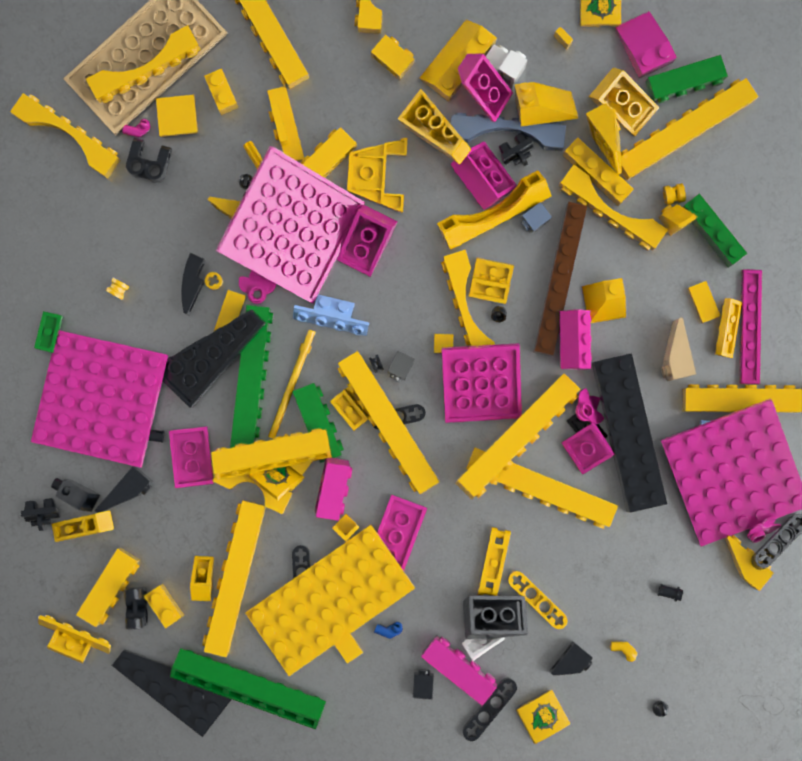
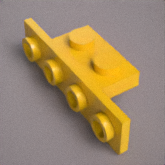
M286 87L268 90L272 111L268 112L271 123L275 122L277 128L273 130L276 141L280 140L285 155L296 161H301L304 159V154Z
M40 615L38 618L39 625L55 631L47 646L49 650L82 664L91 647L107 654L111 651V645L103 638L96 639L91 637L90 633L83 630L77 631L67 623H58L53 617L45 615V617Z

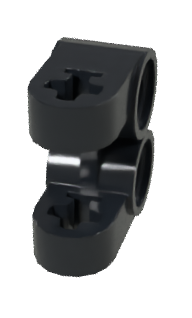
M134 138L126 162L127 171L136 178H143L154 183L163 181L167 173L172 148L162 145L157 161L143 159L141 157L145 141ZM141 163L140 170L133 171V165ZM153 168L160 169L157 176H151Z
M146 587L124 589V600L127 607L125 629H140L148 625L147 601L144 598L147 594Z

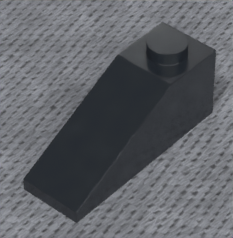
M132 466L94 511L100 513L139 497L141 494L146 495L152 488L150 484L153 481L136 466Z

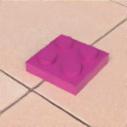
M594 422L562 442V445L582 475L615 455Z

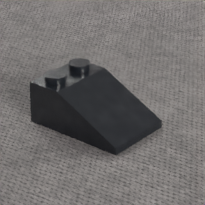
M468 596L463 601L465 639H492L528 634L525 596Z

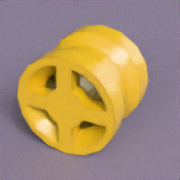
M112 278V284L105 291L123 300L124 292L129 289V286Z

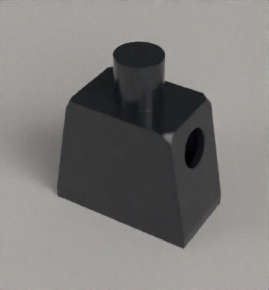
M56 478L51 485V488L57 491V498L81 511L92 512L100 497V494L73 480L64 479L62 481Z

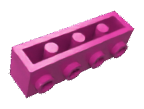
M436 635L421 657L483 706L497 688L496 679L489 673L484 674L476 662H469L462 651L459 649L454 650L450 647V642L442 636L439 638Z

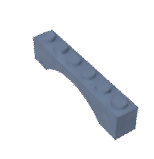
M466 113L451 115L450 124L466 143L486 133L508 131L518 134L522 132L527 138L531 137L543 150L563 151L566 125H561V122L521 127L519 118L504 120L505 117L499 116L496 122H492L490 118H486L485 115L475 114L474 117L467 116Z

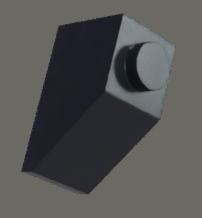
M572 641L549 672L553 676L577 674L583 670L587 671L593 663L591 661L593 657Z

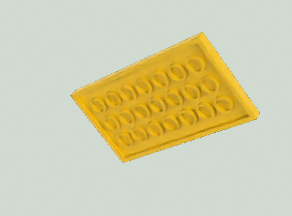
M369 525L246 611L245 614L285 672L290 676L415 589V586L374 527Z

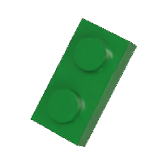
M43 311L34 346L35 349L54 352L58 332L63 320L62 315Z

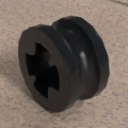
M378 354L375 355V358H369L375 374L378 373V370H384Z

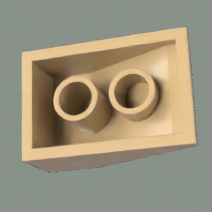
M683 317L672 321L663 359V367H661L663 378H666L667 381L696 374Z

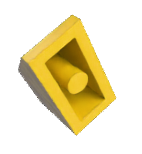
M194 557L190 582L191 601H211L214 557Z

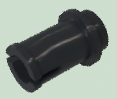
M151 430L148 441L163 443L165 431Z
M660 584L658 596L671 598L677 602V600L681 601L683 590L680 587L674 588Z

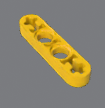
M520 571L510 573L508 576L510 586L518 594L525 596V600L555 629H563L567 625L566 615ZM514 575L517 577L520 575V581L524 585L526 581L529 583L522 589V592L519 591L522 587L518 583H512ZM528 588L536 590V596L532 599L527 598L525 595ZM543 601H547L550 604V609L547 612H542L539 609V605ZM554 608L557 611L553 613L557 617L563 616L561 619L563 623L561 625L559 623L555 625V619L552 616L549 619L546 617L552 613Z

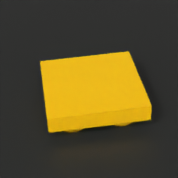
M194 95L156 98L160 137L198 134Z

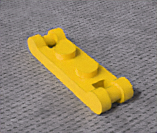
M491 528L477 595H498L511 531H500L498 528ZM496 538L503 539L502 545L495 543ZM486 582L494 583L493 588L486 587Z

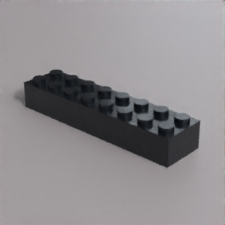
M632 353L593 362L592 368L611 448L615 453L613 457L626 512L631 513L666 505L665 491Z

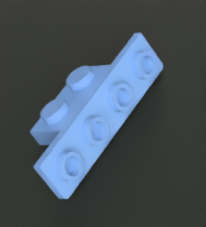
M318 294L314 309L294 305L293 319L300 322H308L367 336L369 322L351 318L355 305L353 302Z

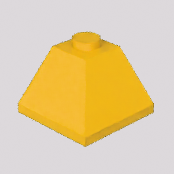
M622 278L582 286L585 309L590 311L591 323L626 318V296Z

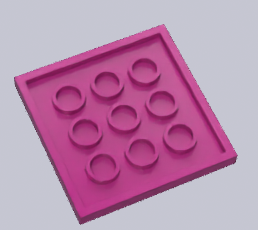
M519 343L442 348L445 423L518 419L522 416Z

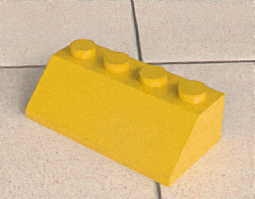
M466 19L419 79L449 102L463 85L458 67L467 54L481 53L486 56L492 46L496 44L497 37L483 26Z

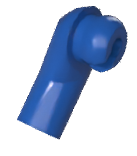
M394 622L388 627L377 624L374 633L391 639L401 634L403 626L400 622Z

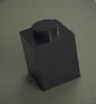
M419 669L418 672H414L413 698H433L434 673H430V670Z

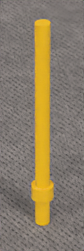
M308 329L305 340L300 345L299 356L268 434L270 438H275L307 353L310 354L315 331Z

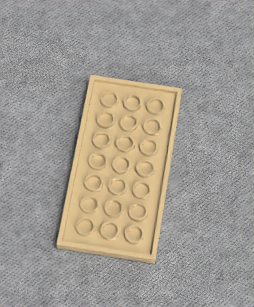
M150 0L63 79L116 136L125 125H128L228 33L198 0ZM187 25L189 26L201 49L196 56L184 58L179 65L167 67L162 74L150 76L145 83L133 85L128 92L116 94L107 103L98 102L86 78L102 70L124 72L147 64L162 51L171 33Z

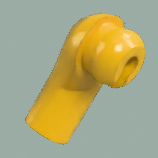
M611 641V651H622L629 662L636 660L637 651L629 642Z

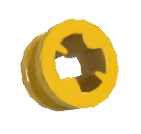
M210 272L206 275L205 284L208 288L217 290L222 286L223 280L218 273ZM217 276L218 284L210 286L209 278Z

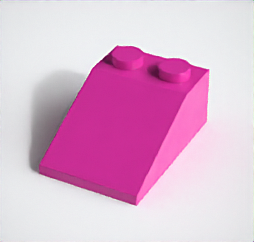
M650 11L615 27L638 78L672 64L677 58L668 38Z
M363 205L356 213L337 260L371 277L398 221Z

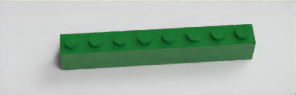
M246 305V312L249 310L255 311L266 324L241 351L230 448H234L238 444H254L256 438L260 437L261 427H258V419H262L263 408L260 407V400H264L265 389L262 388V383L267 378V370L264 369V365L269 360V350H266L267 343L271 342L272 334L268 330L269 324H273L274 313L271 312L269 307Z
M181 648L172 666L170 675L174 679L315 730L326 701L317 696L305 694L301 690L288 688L282 683L269 681L265 677L255 676L246 670L233 668L229 664L220 663L212 660L210 657H203L191 650Z

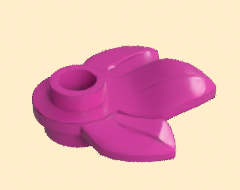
M251 271L249 278L239 277L241 291L246 293L248 299L254 304L264 302L267 294L272 293L276 288L275 283ZM256 291L261 293L259 298L254 297Z
M587 388L582 389L578 395L579 404L576 406V415L581 421L599 424L604 420L603 415L597 411L600 398L589 396Z
M776 516L768 517L762 523L754 525L749 530L747 538L752 543L763 540L766 534L781 527V524H774L778 518Z

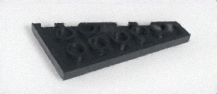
M247 311L225 326L218 328L208 336L201 338L172 357H169L162 381L189 408H193L266 322L255 311Z
M125 649L111 665L201 737L205 735L232 700L170 677L171 666Z

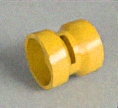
M683 183L676 184L674 187L669 185L663 186V198L666 205L673 204L676 201L679 203L686 201Z

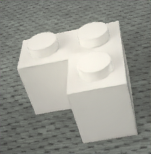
M495 44L486 55V58L505 83L513 88L525 69L527 63L525 55L513 50L508 53L506 48L501 45L496 46Z

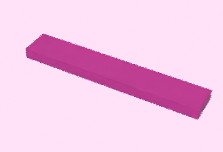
M743 269L741 281L740 384L759 385L762 270Z

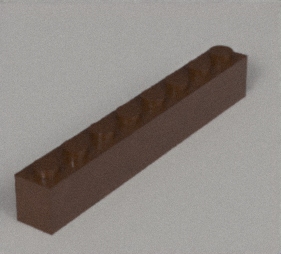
M568 202L566 205L533 353L550 357L554 355L560 329V311H564L587 205Z

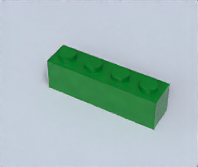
M718 55L650 76L645 82L651 99L661 104L669 101L670 97L676 96V98L686 96L687 92L692 90L699 92L706 89L705 86L711 84L713 87L719 86L724 83L723 81L728 77L722 56Z
M700 193L683 206V208L695 214L697 218L692 221V224L728 268L748 254Z
M315 383L294 390L293 394L308 433L314 429H326L331 458L341 456V451L344 448L341 440H336L334 435L337 429L334 422H330L327 415L330 414L327 404H323L320 397H323L320 385L316 387ZM325 459L319 460V462L323 463L325 462Z

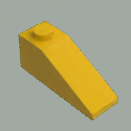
M671 204L661 210L663 214L658 217L664 227L668 229L667 232L670 236L697 218L695 214L678 204L674 207Z
M110 511L51 523L55 542L114 529Z

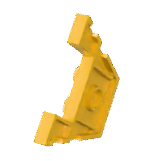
M408 138L349 152L347 192L403 213L404 195L384 193L387 155L407 156Z

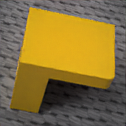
M345 514L332 529L342 539L347 541L360 526Z

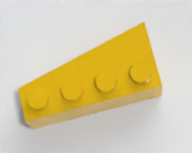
M422 89L418 91L398 117V120L406 129L459 165L471 151L468 144Z

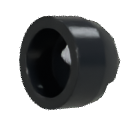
M249 174L241 175L239 178L240 187L247 190L253 177ZM245 177H248L247 185L244 186Z
M500 306L494 307L491 313L492 320L498 323L506 320V309Z
M657 701L653 704L652 710L656 716L664 717L668 714L669 708L665 702ZM658 705H662L664 711L663 714H661Z

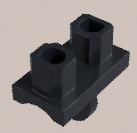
M521 132L514 137V141L517 144L515 147L511 148L508 142L499 146L504 166L511 162L515 166L519 163H522L524 167L528 165L526 159L532 156L529 151L534 149V142L531 137L527 138Z
M49 498L43 500V508L37 509L36 501H26L24 510L21 511V517H24L25 522H31L32 527L38 526L39 531H44L45 525L51 524V519L60 518V512L56 507L55 500Z

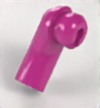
M141 119L140 123L135 127L125 125L122 133L141 137L150 130V123L147 119Z

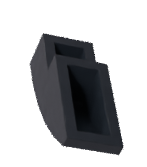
M192 253L189 254L185 265L181 287L183 313L190 316L205 283L199 276L206 260Z

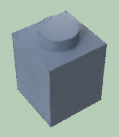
M540 202L522 215L521 224L526 231L530 230L534 233L550 221L552 216Z

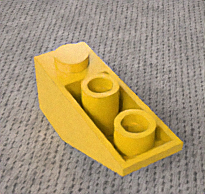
M727 535L724 539L740 577L755 590L760 591L774 574L770 570L771 566L763 570L754 568L751 558L755 552L748 547L747 549L743 548L740 545L742 542L734 535L731 537Z

